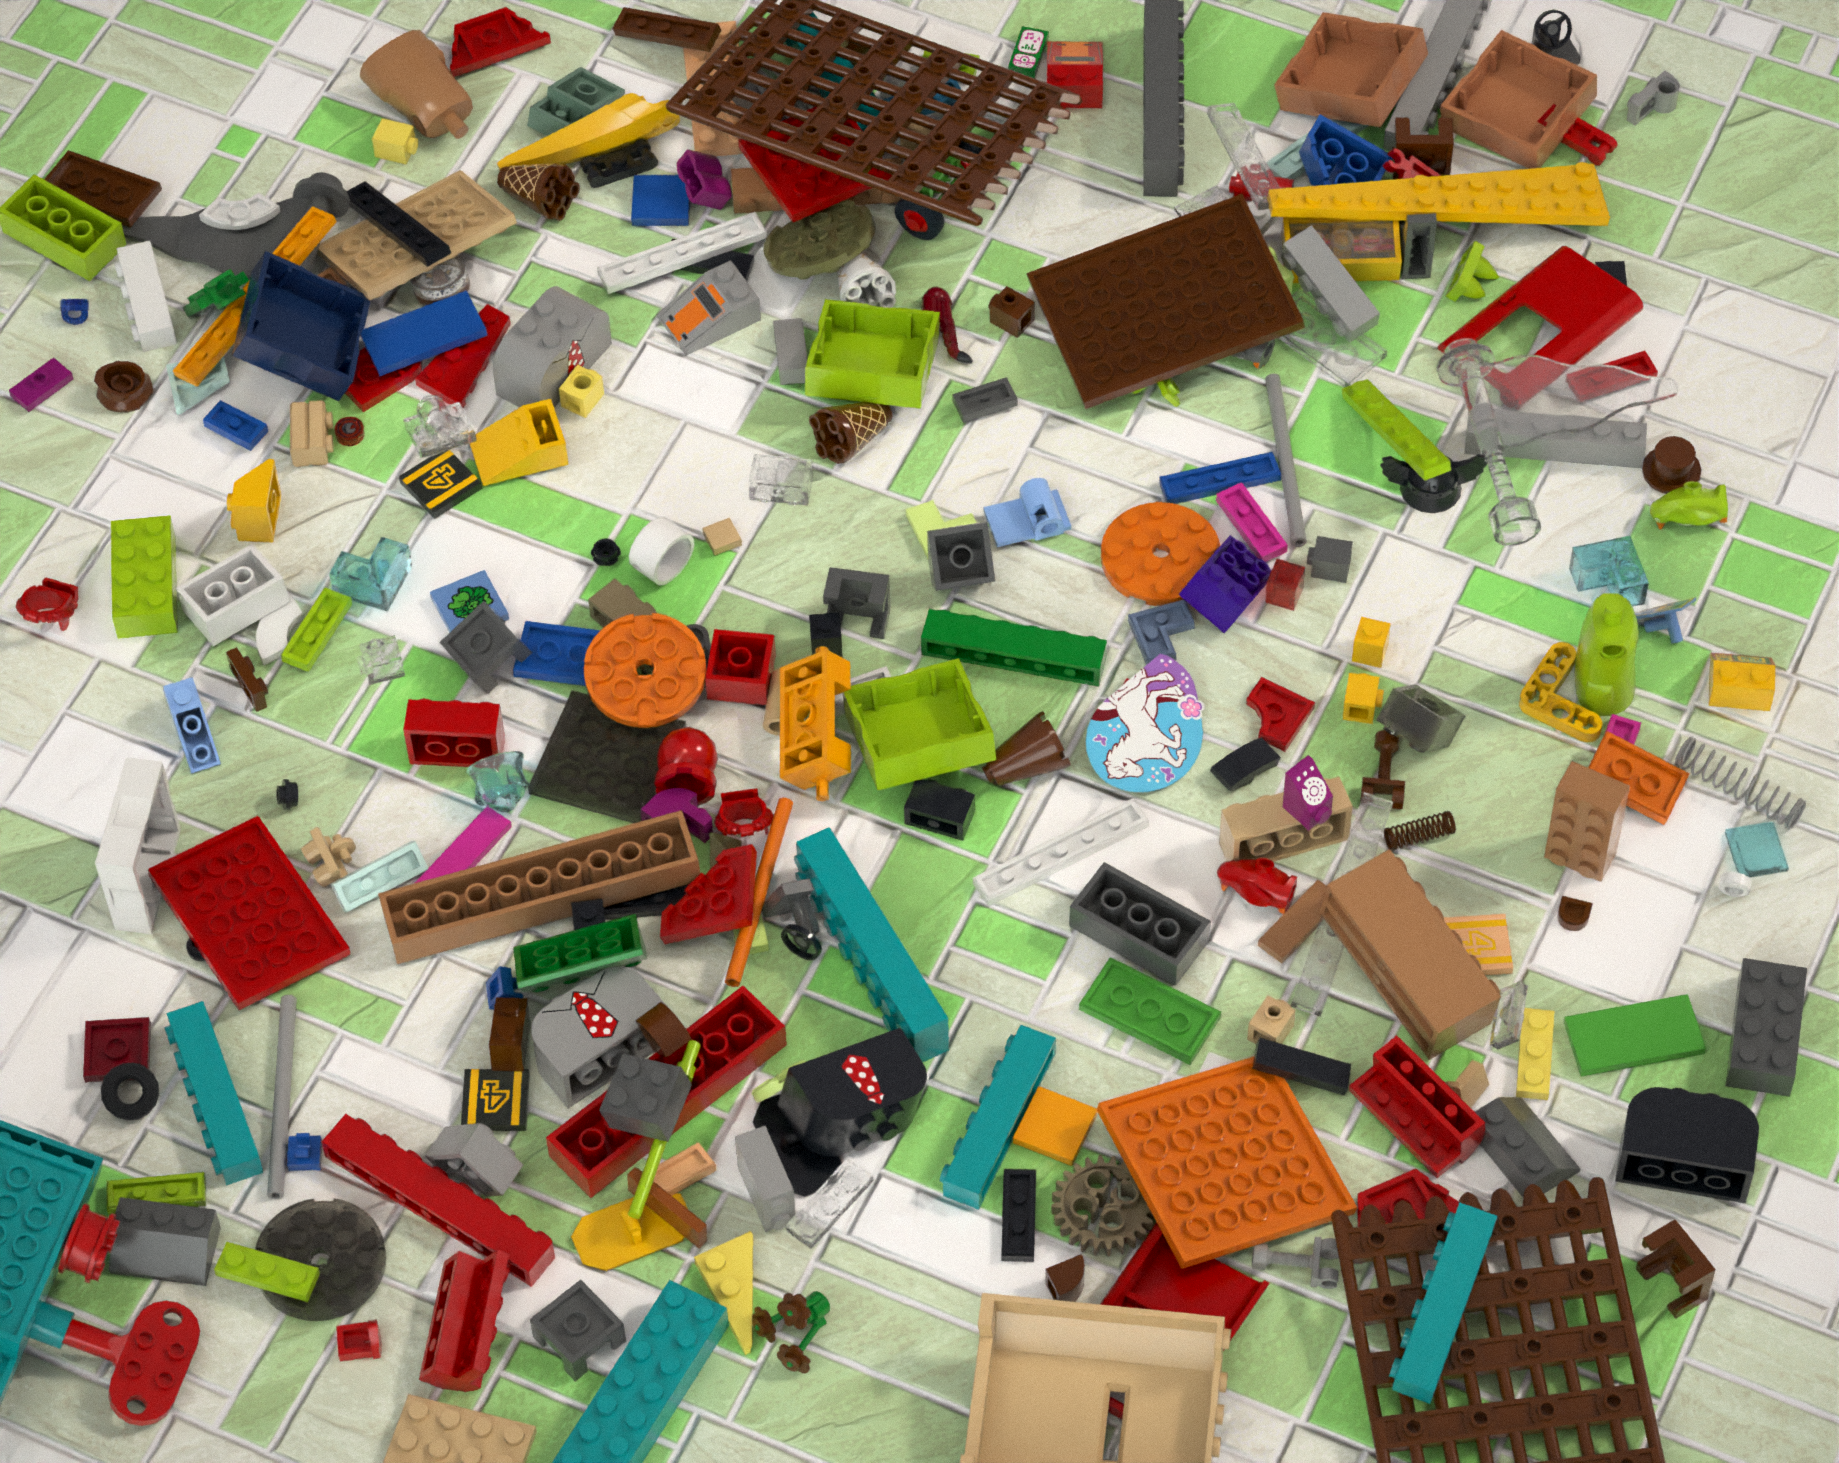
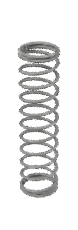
M1692 736L1683 743L1675 758V766L1678 765L1682 770H1685L1692 765V775L1696 776L1702 772L1703 782L1713 778L1712 784L1714 788L1720 787L1724 783V793L1728 794L1734 790L1735 800L1745 796L1746 806H1751L1756 802L1755 809L1757 812H1762L1767 808V818H1772L1778 813V825L1785 823L1784 826L1788 830L1796 825L1806 807L1805 800L1803 801V799L1799 798L1788 816L1780 822L1781 812L1791 792L1787 793L1780 807L1769 816L1772 801L1779 792L1780 786L1776 787L1770 800L1759 810V801L1769 784V780H1766L1756 798L1752 802L1747 803L1750 790L1758 779V774L1753 777L1746 791L1737 797L1738 787L1745 777L1748 768L1743 770L1737 783L1729 791H1726L1728 779L1736 768L1737 761L1732 764L1727 776L1718 785H1715L1718 771L1724 764L1726 755L1722 757L1713 774L1705 779L1707 766L1714 757L1716 750H1712L1704 766L1694 773L1695 763L1704 750L1705 743L1700 746L1694 759L1686 767H1683V765L1691 756L1696 745V739Z

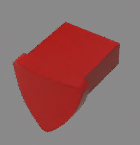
M377 1319L336 1326L340 1362L371 1357L373 1359L381 1358L382 1341Z

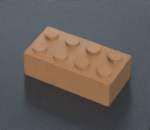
M1571 761L1556 788L1544 857L1558 866L1568 867L1586 878H1593L1602 882L1617 854L1630 785Z

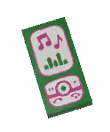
M1022 26L1008 69L1035 78L1049 38V31Z

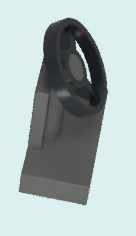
M1555 9L1543 12L1535 21L1532 44L1551 56L1563 58L1576 65L1580 64L1581 56L1570 40L1572 33L1570 18L1564 12ZM1559 13L1562 15L1555 20H1547L1542 24L1540 23L1549 14ZM1566 20L1567 33L1564 39L1559 40L1561 24Z
M810 878L781 884L764 902L762 908L764 918L787 913L793 914L796 925H787L781 932V938L791 952L805 960H815L822 952L821 944L815 937L819 932V928L808 897L813 891ZM787 933H789L793 937L794 942L800 947V949L791 942ZM812 944L816 951L815 954L807 953L808 948Z

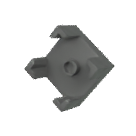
M829 567L823 594V604H828L827 613L839 612L840 625H842L844 614L872 617L870 637L884 639L890 615L889 575Z
M483 601L439 643L471 680L489 694L498 685V682L490 675L511 655L518 661L523 662L532 652L506 626L503 618Z
M581 1279L530 1319L533 1338L542 1347L547 1342L563 1359L564 1370L575 1382L588 1371L586 1359L606 1343L611 1341V1348L616 1350L626 1342L624 1323Z

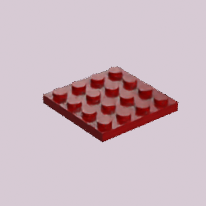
M813 107L806 111L813 113L817 107ZM791 117L782 121L798 128L804 123ZM848 119L843 124L862 131L856 121ZM773 130L766 135L784 143L790 139L789 136ZM834 134L830 139L849 147L854 143L853 140ZM738 140L739 149L793 223L872 188L749 141ZM824 149L817 153V155L835 162L841 157ZM875 168L868 172V174L886 181L892 177L891 174Z

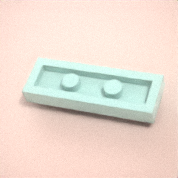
M410 841L331 883V886L343 911L349 912L379 896L378 893L388 891L426 871L428 866L416 841Z

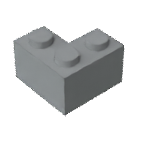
M482 1123L445 1126L425 1155L434 1166L444 1170L448 1177L464 1176L485 1197L503 1195L523 1166L515 1157V1152L510 1147L501 1144L493 1136L494 1132Z

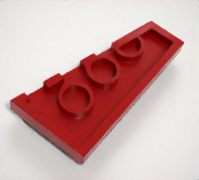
M489 304L478 313L486 327L488 336L438 354L415 378L416 386L461 412L466 405V398L469 393L474 391L480 373L485 371L488 366L489 357L493 351H496L511 325L510 316Z

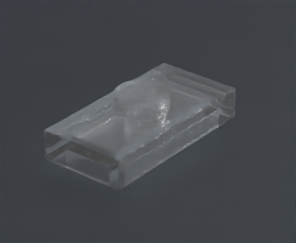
M1521 981L1499 990L1501 998L1493 1018L1490 1045L1497 1050L1520 1040L1528 988Z

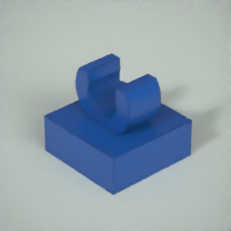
M499 966L486 981L490 1010H494L496 997H524L522 993L514 992V990H517L518 985L516 977H512L511 968Z
M296 1133V1136H289L288 1171L321 1170V1135L310 1136V1133Z

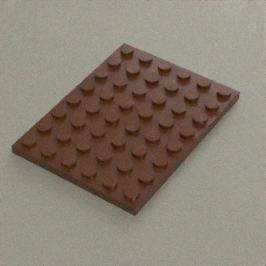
M1243 194L1027 273L1030 286L1085 409L1305 328L1304 320Z

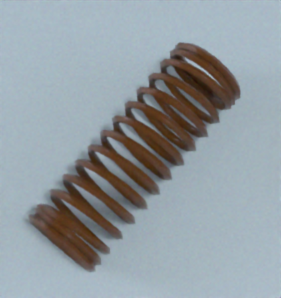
M1447 810L1443 813H1438V815L1433 814L1432 817H1423L1422 820L1418 818L1417 821H1408L1406 824L1402 823L1401 826L1397 824L1396 827L1385 828L1384 838L1388 849L1393 852V850L1397 851L1398 846L1402 849L1403 844L1405 847H1408V842L1413 846L1414 842L1418 844L1419 840L1421 843L1424 842V839L1428 842L1429 837L1433 840L1434 835L1436 838H1439L1440 835L1444 837L1445 833L1448 836L1449 834H1455L1456 824L1452 813Z

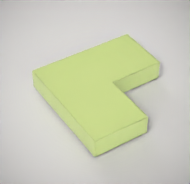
M933 500L905 509L906 517L927 559V531L977 523L972 513L944 522Z

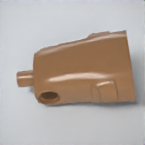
M411 30L396 37L376 50L363 63L360 70L361 80L382 101L387 102L406 117L423 136L436 138L449 131L456 139L466 135L469 128L463 121L470 115L473 109L472 100L445 65L443 51L439 50L436 44L429 40L421 30Z

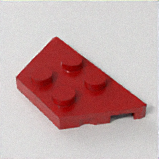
M507 7L455 24L450 72L454 77L551 44L550 34L546 31L543 33L533 28L530 21L518 17L515 12Z
M1413 1169L1357 1194V1227L1360 1226L1362 1210L1369 1204L1375 1206L1380 1211L1386 1223H1392L1394 1207L1401 1200L1408 1202L1412 1206L1418 1219H1425L1427 1202L1434 1196L1441 1198L1448 1210L1456 1213L1459 1201L1449 1195V1190L1440 1184L1432 1183L1426 1175L1417 1169Z

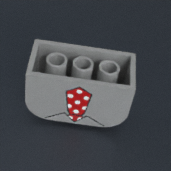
M553 286L546 290L509 330L496 350L492 367L496 395L517 407L551 399L555 408L560 402L559 388L575 367L579 365L590 369L612 344L608 314L558 286Z
M610 967L599 971L590 978L582 979L564 995L554 997L547 1006L537 1013L533 1020L531 1033L538 1072L568 1109L613 1079L623 1053L641 1058H646L654 1053L635 1020L658 1003H665L644 978L632 969Z

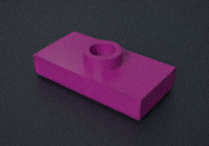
M53 357L9 389V393L17 403L30 412L74 379L73 374Z

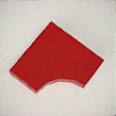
M1263 677L1259 679L1246 700V705L1255 710L1261 719L1258 738L1262 737L1267 744L1286 752L1315 708V702Z

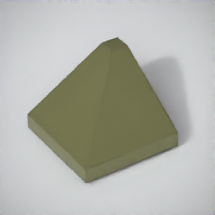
M710 833V869L717 863L715 858L723 850L742 846V840L718 833Z

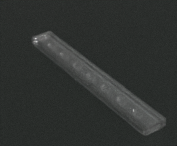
M1366 792L1363 793L1334 880L1375 857L1393 805L1392 801ZM1322 915L1291 1003V1007L1320 1017L1344 949L1343 943Z

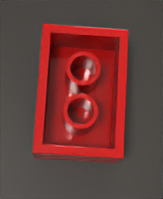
M425 698L419 700L408 699L403 731L410 764L501 769L505 732L500 704H493L491 702L470 703L459 700L432 701Z

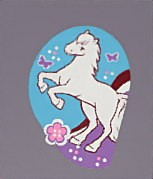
M1159 654L1110 695L1093 714L1086 733V752L1094 771L1106 783L1124 791L1151 792L1175 783L1195 763L1202 745L1201 711L1204 710L1205 705L1202 701L1198 700L1194 681L1181 664L1167 655Z

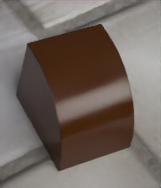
M662 1002L635 1020L652 1050L666 1058L692 1039L678 1017Z
M1082 1254L1045 1268V1284L1053 1300L1076 1302L1084 1288L1085 1271Z

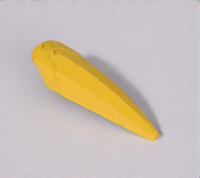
M629 93L578 121L505 156L497 162V166L501 170L503 167H509L510 165L569 164L582 161L587 156L598 157L631 146L639 139L649 140L665 133L680 123V116L667 111L666 103L669 100L652 104L648 103L643 95L639 96L635 93Z

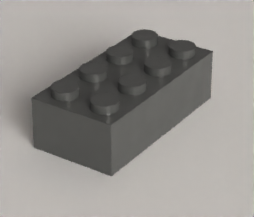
M1103 862L1070 905L1069 926L1175 986L1210 941V920L1106 862Z
M1743 958L1737 984L1725 1086L1790 1097L1796 1075L1807 968Z

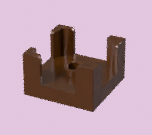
M1395 117V147H1392V150L1394 148L1401 150L1405 159L1413 155L1441 176L1450 175L1454 147L1452 118L1438 119L1439 135H1410V119L1407 117ZM1392 173L1393 180L1398 178V173Z
M1676 1219L1643 1238L1642 1246L1644 1248L1648 1247L1650 1251L1654 1252L1639 1260L1636 1270L1644 1280H1649L1666 1269L1672 1274L1679 1286V1292L1682 1294V1296L1667 1305V1309L1675 1319L1708 1300L1716 1269Z

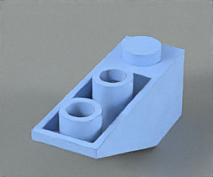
M193 677L163 686L169 711L191 774L221 765Z

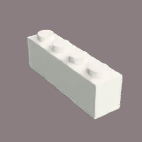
M145 241L116 248L119 260L114 261L118 278L124 277V281L119 282L123 299L129 298L130 303H125L128 319H135L136 323L130 325L134 342H141L143 352L176 345V337L151 242Z

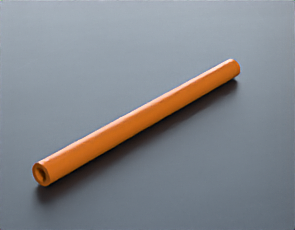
M782 797L778 799L755 877L752 926L740 928L724 982L731 987H739L793 807V801L788 798Z

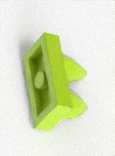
M1474 241L1462 254L1445 297L1455 302L1461 295L1474 299L1486 296L1481 284L1473 276L1492 280L1498 279L1499 276L1491 263L1482 256L1484 245Z

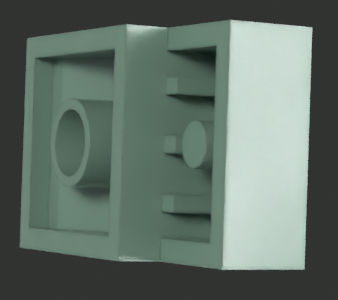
M579 67L550 85L547 90V96L530 106L527 126L548 136L625 95V89Z

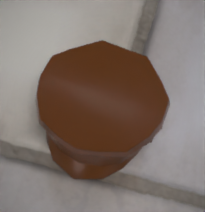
M115 361L114 363L102 366L96 371L94 382L98 386L96 397L107 410L115 412L139 410L153 393L149 374L143 372L142 368L136 363Z

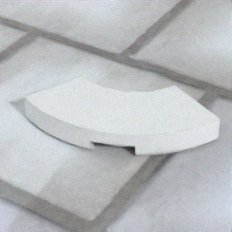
M258 192L251 198L239 201H228L218 197L199 214V217L203 223L215 228L241 230L261 225L277 216L281 210L279 205Z
M288 592L290 602L261 618L258 624L256 643L263 665L281 658V654L288 644L289 633L296 624L304 619L303 612L290 592Z

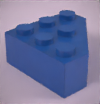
M1321 114L1318 116L1299 150L1311 186L1380 181L1386 172L1383 164L1393 159L1387 155L1388 152Z

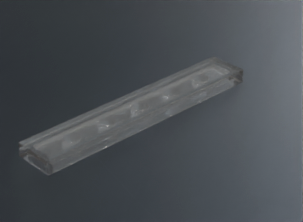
M1235 103L1208 106L1207 115L1258 210L1269 209L1267 201L1269 189L1281 188Z

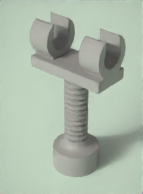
M1315 1237L1313 1254L1310 1256H1305V1254L1302 1256V1254L1295 1253L1292 1255V1253L1289 1254L1288 1252H1272L1269 1250L1268 1244L1265 1243L1253 1247L1252 1269L1265 1270L1266 1266L1271 1263L1296 1267L1305 1266V1268L1309 1267L1312 1269L1310 1287L1336 1288L1339 1271L1328 1267L1319 1269L1320 1256L1325 1259L1339 1258L1336 1240L1333 1238L1321 1239V1237Z

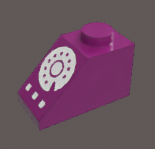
M1307 755L1285 773L1282 807L1307 830L1312 829L1317 824L1325 823L1332 814L1333 795L1314 760Z

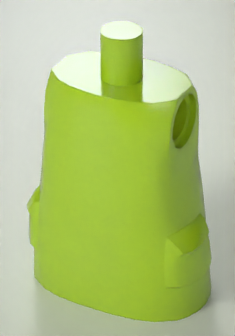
M1603 593L1593 601L1583 621L1577 647L1574 670L1576 695L1582 707L1595 712L1599 716H1611L1612 714L1625 711L1632 703L1635 694V655L1639 636L1638 621L1630 601L1618 593Z

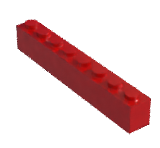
M345 1113L322 1140L325 1158L484 1258L496 1250L508 1253L507 1267H509V1273L530 1287L535 1284L555 1259L553 1241L547 1234L542 1231L535 1232L528 1228L520 1217L514 1214L509 1216L504 1213L494 1201L489 1198H480L467 1184L463 1182L456 1183L450 1179L447 1173L440 1167L429 1166L423 1162L416 1152L412 1150L405 1151L397 1146V1143L390 1136L376 1133L363 1119L357 1118L355 1120Z

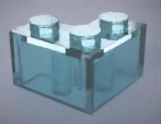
M1631 536L1572 547L1569 570L1578 592L1607 586L1609 593L1620 594L1630 601L1632 607L1645 604L1649 582Z
M381 537L370 559L341 551L329 573L332 590L351 597L352 601L388 612L412 568L409 545Z

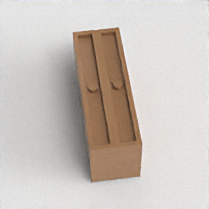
M1388 849L1327 884L1320 914L1429 1060L1492 1023L1501 998L1498 986L1493 980L1487 979L1481 971V965L1474 955H1469L1463 947L1459 934L1454 930H1450L1444 922V916L1440 909L1435 905L1432 906L1426 898L1422 885L1417 881H1413L1407 873L1405 863L1400 857H1395L1392 851Z

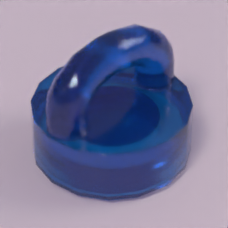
M60 300L61 316L66 323L78 325L87 320L89 300ZM68 311H81V316L72 318L69 316Z

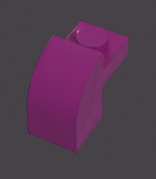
M683 788L667 789L656 794L641 808L642 821L682 810L689 833L704 843L710 839V833H713L712 817L705 809L698 808L697 794L693 791Z

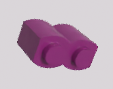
M687 149L676 162L678 175L685 183L687 196L693 204L721 210L732 197L730 184L723 176L721 163L716 156Z

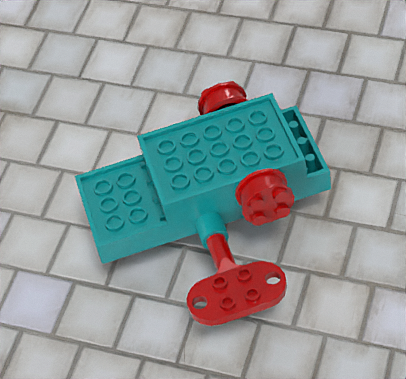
M0 1120V1406L27 1343L31 1338L59 1349L65 1344L110 1361L114 1365V1373L110 1381L108 1398L115 1414L120 1419L133 1425L146 1426L159 1422L172 1409L197 1349L200 1336L197 1318L189 1308L178 1302H155L141 1311L128 1334L120 1336L74 1319V1312L45 1302L58 1272L63 1274L68 1270L85 1277V1282L89 1284L92 1280L99 1281L105 1267L104 1261L107 1253H111L115 1244L120 1221L116 1220V1214L111 1213L107 1217L91 1211L88 1204L101 1173L103 1158ZM168 1313H175L181 1318V1323L177 1326H169L164 1322L163 1317ZM132 1400H139L143 1402L146 1409L142 1413L135 1414L129 1411L127 1404Z

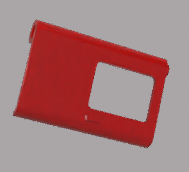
M1561 246L1438 345L1437 349L1471 372L1479 380H1482L1498 391L1500 403L1505 409L1518 412L1639 314L1644 306L1641 298L1631 288L1571 248ZM1523 306L1529 308L1561 330L1556 337L1510 374L1501 373L1468 350L1498 324Z
M1156 1223L1105 1295L1100 1305L1225 1317V1329H1231V1342L1270 1283L1265 1280L1263 1282L1256 1281L1216 1259L1181 1269L1161 1229ZM1110 1396L1108 1413L1122 1420L1124 1403Z

